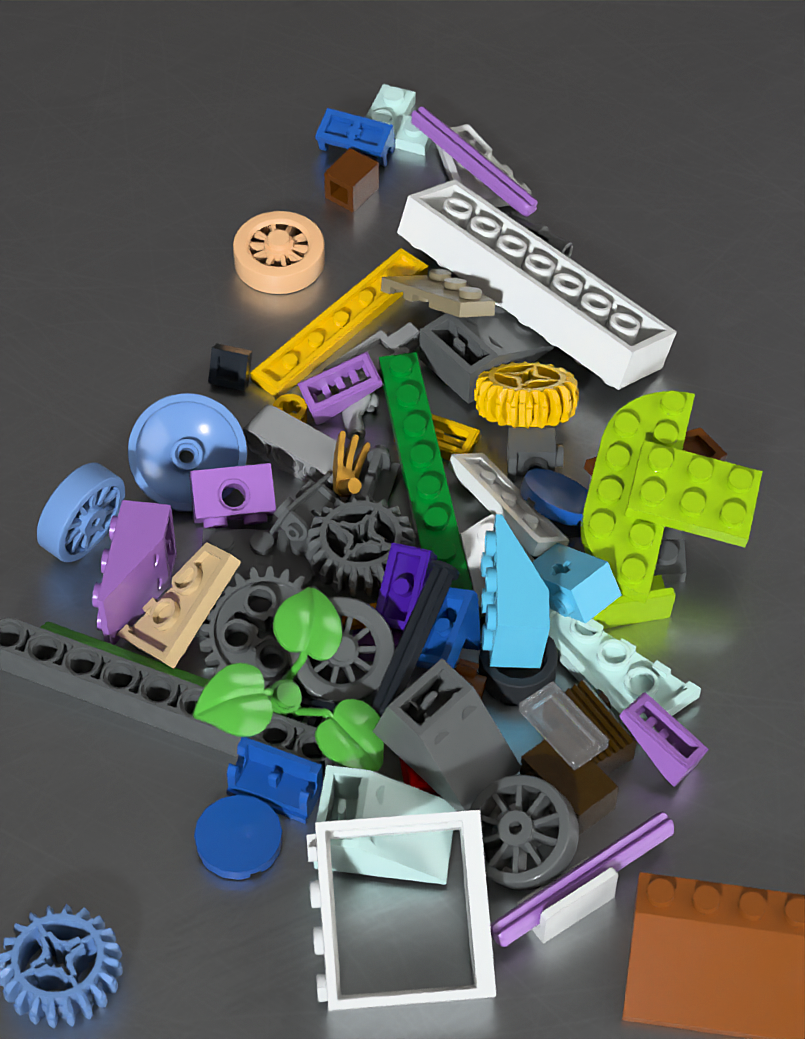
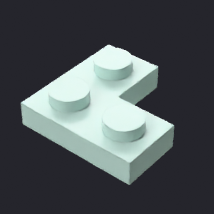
M383 84L365 118L393 125L396 149L425 156L432 140L411 123L412 116H408L415 104V92Z

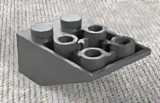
M495 305L494 316L456 317L445 313L420 329L419 359L468 404L474 401L476 380L482 372L490 371L492 367H499L501 364H510L511 361L514 363H523L524 361L533 363L554 349V345L548 343L542 335L529 326L521 324L515 316Z
M440 659L389 704L373 730L374 734L456 811H469L476 797L487 786L501 778L517 775L520 772V763L474 687L444 659Z

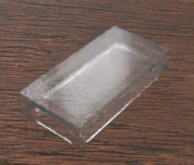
M554 681L520 702L519 712L574 770L608 748L609 739Z

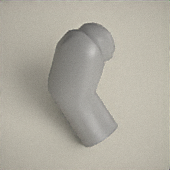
M371 392L342 411L346 435L349 440L355 434L359 436V440L365 437L366 431L362 415L365 411H374V407L378 406L379 397L377 393Z

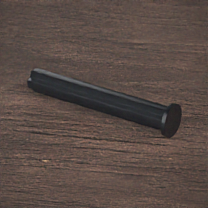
M430 560L427 565L430 570L371 703V707L380 718L387 706L405 691L451 583L460 576V572L446 562Z

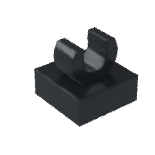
M216 343L211 350L208 383L245 391L249 385L253 351Z

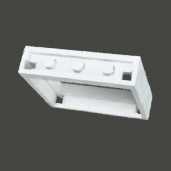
M480 810L315 822V834L307 835L308 862H318L319 880L310 881L312 908H321L322 926L313 927L315 955L324 954L325 973L316 974L318 1002L327 1001L328 1011L496 997ZM460 830L473 985L341 995L330 840Z

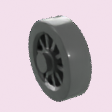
M350 597L328 598L339 616H347L340 646L330 659L321 662L314 669L309 657H307L306 662L294 679L307 694L323 702L338 704L346 699L361 701L374 693L382 681L395 651L393 635L386 620L371 605ZM353 618L366 626L354 637L349 634ZM371 632L375 646L359 647L357 641ZM287 651L290 669L297 661L300 652L293 653ZM358 654H375L372 666L359 659ZM327 665L332 668L329 681L317 674ZM350 665H355L366 674L356 680ZM341 669L344 670L348 681L347 684L335 683L338 671Z
M512 775L501 778L487 786L476 797L469 811L480 810L485 874L503 887L524 891L545 886L557 879L567 869L575 855L579 840V825L576 813L562 793L540 778L530 775ZM529 801H534V803L529 808ZM516 803L515 810L512 811L509 806ZM547 809H550L553 813L542 818ZM503 812L504 816L501 820H496L500 813ZM559 826L558 839L543 835L544 831ZM493 828L498 829L497 834L492 835ZM541 843L554 847L546 860L538 850ZM500 847V849L495 854L494 849ZM527 853L531 854L538 865L530 870H526ZM513 857V868L507 866V863Z

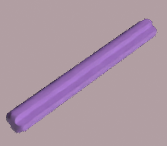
M422 106L412 112L411 123L518 213L523 217H528L531 213H535L537 210V199L439 118Z
M665 812L656 813L490 924L491 937L500 947L509 945L539 925L540 915L544 910L607 869L613 867L618 872L673 835L675 825L672 819Z

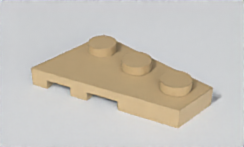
M206 542L172 577V587L159 600L152 597L142 608L146 614L133 627L126 624L116 635L174 669L204 620L209 616L211 609L223 590L231 581L241 561L224 550Z

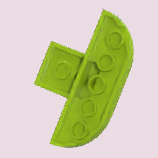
M680 391L654 392L630 401L614 414L608 422L600 442L582 513L581 539L585 553L607 561L621 594L646 604L649 597L664 527L745 547L749 540L763 471L682 450L695 397L693 393Z

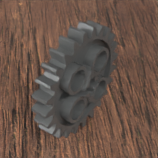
M268 566L265 577H259L254 567L251 568L250 579L246 581L239 573H235L236 586L232 588L227 584L222 592L223 597L218 598L213 606L215 609L211 610L209 616L205 619L210 624H203L199 628V635L208 638L199 643L201 652H212L204 659L206 667L219 665L214 675L231 664H250L258 668L262 673L265 689L275 682L282 680V677L290 670L287 650L279 644L275 634L274 637L266 635L261 639L259 637V630L267 632L269 628L273 629V619L277 609L286 599L303 591L305 577L300 576L292 583L289 579L288 569H285L280 578L274 577L272 566ZM258 599H265L272 604L263 613L254 612L249 608L251 603ZM237 613L244 615L250 623L242 619H236L235 615ZM235 632L244 633L249 637L248 641L240 647L231 646L226 642L227 638ZM269 654H277L284 659L283 663L275 669L263 666L261 661ZM308 656L313 669L322 662Z

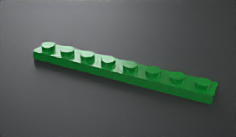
M417 352L379 357V370L418 546L421 549L431 550L437 555V560L452 565L460 572L459 578L453 580L450 587L473 590Z

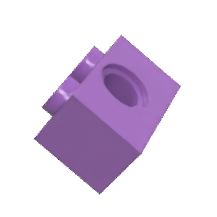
M271 463L194 470L190 472L189 480L194 524L203 523L204 528H223L228 526L227 520L243 519L244 525L262 524L268 522L267 516H273L276 511ZM228 488L238 489L244 497L243 504L238 507L226 505L222 500V492Z

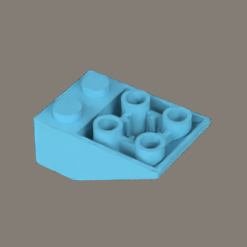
M496 514L493 531L486 530L485 552H482L481 577H485V588L482 589L481 611L486 613V625H483L482 650L490 651V667L540 668L550 630L549 589L503 515Z

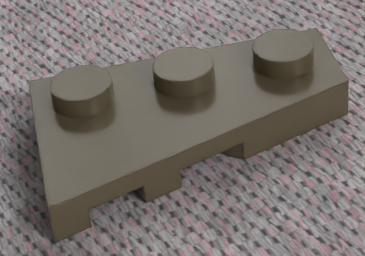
M433 269L429 271V275L382 277V292L388 294L403 292V299L429 302V308L456 317L494 316L495 300L484 295L481 289L467 285L466 280L455 278L451 275L452 272L448 270Z

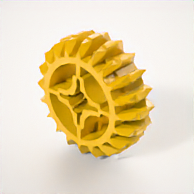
M511 361L510 364L492 367L490 371H484L479 375L476 380V388H474V401H476V409L479 415L486 418L489 422H498L500 426L510 425L513 428L526 427L529 429L530 427H539L542 429L546 425L556 426L559 422L564 423L575 415L579 401V389L577 388V380L574 379V375L566 372L562 367L555 368L552 364L543 365L539 362L527 363L524 361L523 363H514Z

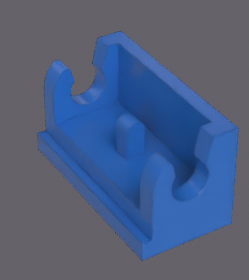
M327 108L315 135L320 150L328 151L329 144L345 149L351 148L357 152L377 157L379 165L384 167L387 166V153L393 154L396 148L393 125Z
M242 737L237 745L236 765L231 763L228 765L227 795L256 797L269 804L275 813L306 824L322 793V765L247 737Z

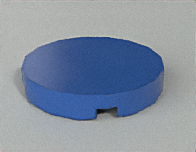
M533 469L526 473L519 487L520 493L525 501L530 497L535 502L533 508L539 514L552 521L569 526L577 525L581 521L588 493L585 487L577 481L551 470Z
M234 795L221 798L204 810L197 820L194 839L198 855L209 871L222 878L242 880L250 878L251 874L257 873L260 870L262 873L272 866L280 854L283 834L279 816L269 804L256 797Z

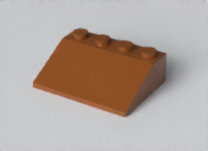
M639 872L634 898L622 1020L749 1039H805V895Z

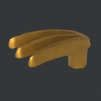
M340 431L333 459V489L340 497L347 498L351 494L359 493L362 486L359 475L371 446L370 443L366 442L353 463L359 436L355 434L351 438L344 457L346 432Z

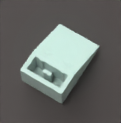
M326 765L316 822L456 812V810L443 798L371 770ZM454 830L330 840L332 871L446 885ZM314 862L315 869H318V862Z

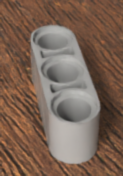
M272 405L264 406L242 429L247 449L255 455L305 483L310 479L316 483L329 473L331 476L324 485L329 489L333 487V459L337 442L333 438ZM344 446V457H345L346 450H347V448H346L345 446Z

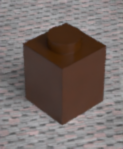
M349 148L324 172L325 198L354 213L379 188V163L369 156Z

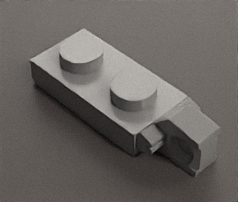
M410 322L393 334L390 331L384 333L380 330L326 366L323 371L367 351L381 379L379 357L411 353L420 345V331ZM363 368L356 371L360 382L368 380ZM349 376L343 380L347 389L354 386ZM334 385L333 388L339 392L337 386Z

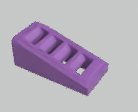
M367 351L297 383L316 425L331 419L383 385ZM361 368H363L368 379L360 382L356 373ZM349 376L354 386L347 389L343 380ZM336 385L340 393L332 395L330 388ZM323 393L326 399L319 402L317 396Z
M645 692L619 715L620 719L661 774L674 787L695 768L709 750ZM643 712L648 717L646 721L640 717Z

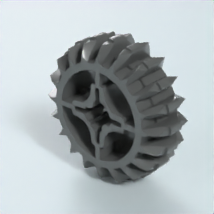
M352 494L349 503H343L336 499L334 509L323 506L321 517H313L311 529H308L306 534V544L308 545L306 547V557L310 562L313 575H320V581H322L323 586L333 583V589L336 594L345 588L349 589L352 598L357 591H365L366 595L370 598L373 589L378 588L380 590L391 547V544L385 542V538L390 543L415 547L416 535L414 530L411 529L408 516H401L399 506L388 509V503L385 498L378 503H373L370 495L367 496L365 501H357ZM330 547L337 549V554H335Z

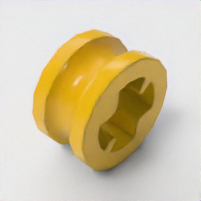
M285 394L274 401V407L307 423V404L302 397L295 394Z

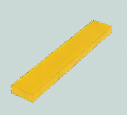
M398 249L250 372L251 381L275 398L285 395L403 296V292L394 294L382 292V277L427 275L428 265L404 249Z

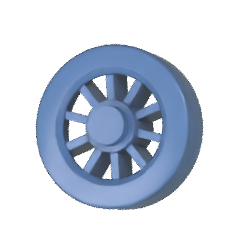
M96 462L85 464L70 473L54 490L41 512L37 525L39 545L63 562H73L87 555L108 534L112 516L119 515L122 500L125 498V484L123 480Z

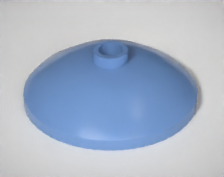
M198 394L171 395L152 404L136 421L128 443L129 467L139 488L154 502L171 505V510L193 511L189 480L191 471L245 466L247 460L246 440L237 419L219 402ZM184 450L192 452L194 459L190 463H183L179 459V454ZM235 488L224 490L222 492V500L230 495Z

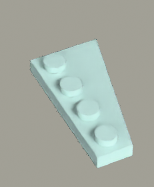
M549 609L550 630L548 635L555 642L558 660L579 682L585 680L593 690L600 689L603 691L610 702L611 711L619 720H621L619 715L644 692L671 716L699 698L700 687L691 681L685 684L671 675V669L658 660L655 663L651 662L637 653L636 646L623 638L617 640L604 632V626L597 621L591 619L585 624L571 617H564L558 612ZM644 712L640 715L644 721L648 719Z

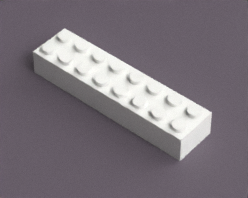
M452 180L408 196L397 231L399 235L408 240L413 247L422 250L435 259L438 265L449 269L461 279L466 280L467 285L481 289L484 295L495 300V305L504 308L515 316L521 324L529 326L542 335L548 343L557 346L573 357L576 363L587 367L597 374L604 383L619 390L662 369L676 335L675 330L458 181Z

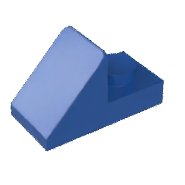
M449 588L416 667L430 669L440 659H444L454 669L462 648L480 650L478 594L475 591Z

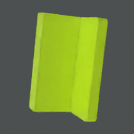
M662 575L653 576L646 604L622 594L592 619L603 625V629L670 618L676 597L674 588H665Z

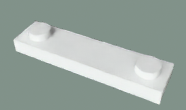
M484 453L451 455L447 468L494 516L496 514L503 515L519 543L530 555L539 557L556 543L568 546L569 539L547 517L539 514L533 508L534 504L529 499L525 501L522 498L520 490Z

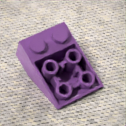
M122 500L119 515H113L111 518L109 537L112 543L110 549L105 548L103 550L101 572L104 575L102 583H95L92 596L93 607L99 609L97 614V630L103 631L104 642L115 645L121 639L116 634L126 624L132 627L145 613L142 608L153 597L157 600L170 586L177 555L171 505Z

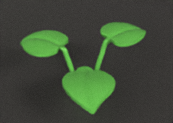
M307 587L286 599L277 609L273 619V632L279 644L289 652H300L297 661L288 673L282 677V680L264 689L263 675L255 666L246 663H235L226 666L215 674L202 690L195 705L193 717L209 723L228 734L237 737H251L259 734L267 727L273 712L285 717L292 714L295 718L300 716H322L327 720L320 723L315 730V739L322 753L332 762L342 767L377 771L383 765L384 742L373 733L380 717L370 705L360 700L346 699L335 706L333 713L326 708H302L300 706L302 695L299 687L293 682V678L306 662L308 655L316 660L326 661L336 653L342 639L341 621L331 601L317 589Z

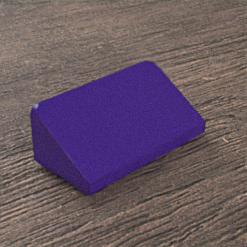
M391 543L375 608L386 620L390 629L404 631L430 570L427 565L430 560H437V555L431 550Z

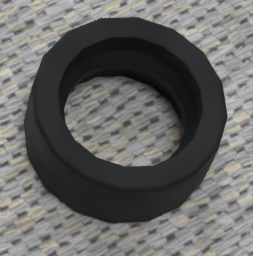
M548 635L542 659V670L532 677L523 679L508 677L500 673L495 667H490V651L482 650L481 643L478 674L487 677L485 690L492 697L504 703L516 705L536 702L547 695L556 679L558 651L555 642Z

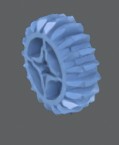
M67 903L61 913L55 914L54 909L48 905L45 911L46 916L38 918L37 915L30 912L28 916L30 924L28 926L15 923L13 930L16 937H4L3 947L5 952L0 953V986L4 987L3 994L6 1001L9 1003L14 1002L15 1012L20 1016L29 1012L30 1021L34 1022L35 1025L46 1016L48 1025L53 1029L57 1025L59 1018L65 1017L68 1025L73 1027L76 1014L82 1012L84 1017L91 1020L93 1015L91 1006L95 1004L106 1008L108 1001L105 993H116L118 985L115 978L121 977L123 972L122 964L119 962L122 957L121 947L115 943V932L111 928H106L104 919L100 915L91 919L90 913L85 907L76 915H73L72 907ZM42 948L40 957L30 963L31 968L25 971L30 958ZM52 956L55 957L58 964L64 963L65 968L67 967L68 975L62 967L56 968ZM96 959L91 973L85 980L79 983L78 978L80 974L89 968L90 962ZM50 990H60L57 992H50Z

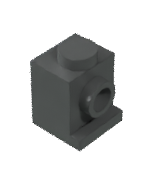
M508 428L507 478L512 483H515L516 476H525L529 470L546 469L555 472V467H563V444H556L555 428Z

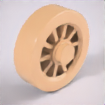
M272 211L257 215L246 221L238 229L233 240L234 265L238 276L248 286L261 292L286 294L299 291L312 284L320 276L324 268L325 247L323 234L313 221L297 213Z

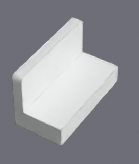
M589 857L585 858L578 864L563 872L558 878H560L561 876H563L564 874H566L567 872H569L570 870H572L573 868L587 860ZM611 867L544 910L540 915V924L532 929L533 932L544 944L615 897L618 873ZM549 884L540 887L539 889L535 890L525 898L518 901L517 906L525 900H527L528 898H530L531 896H533L534 894H536L537 892H539L540 890H542L543 888H545L546 886H548Z

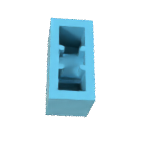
M556 543L532 562L549 589V609L558 612L564 617L568 616L586 624L622 595L607 561L560 543Z

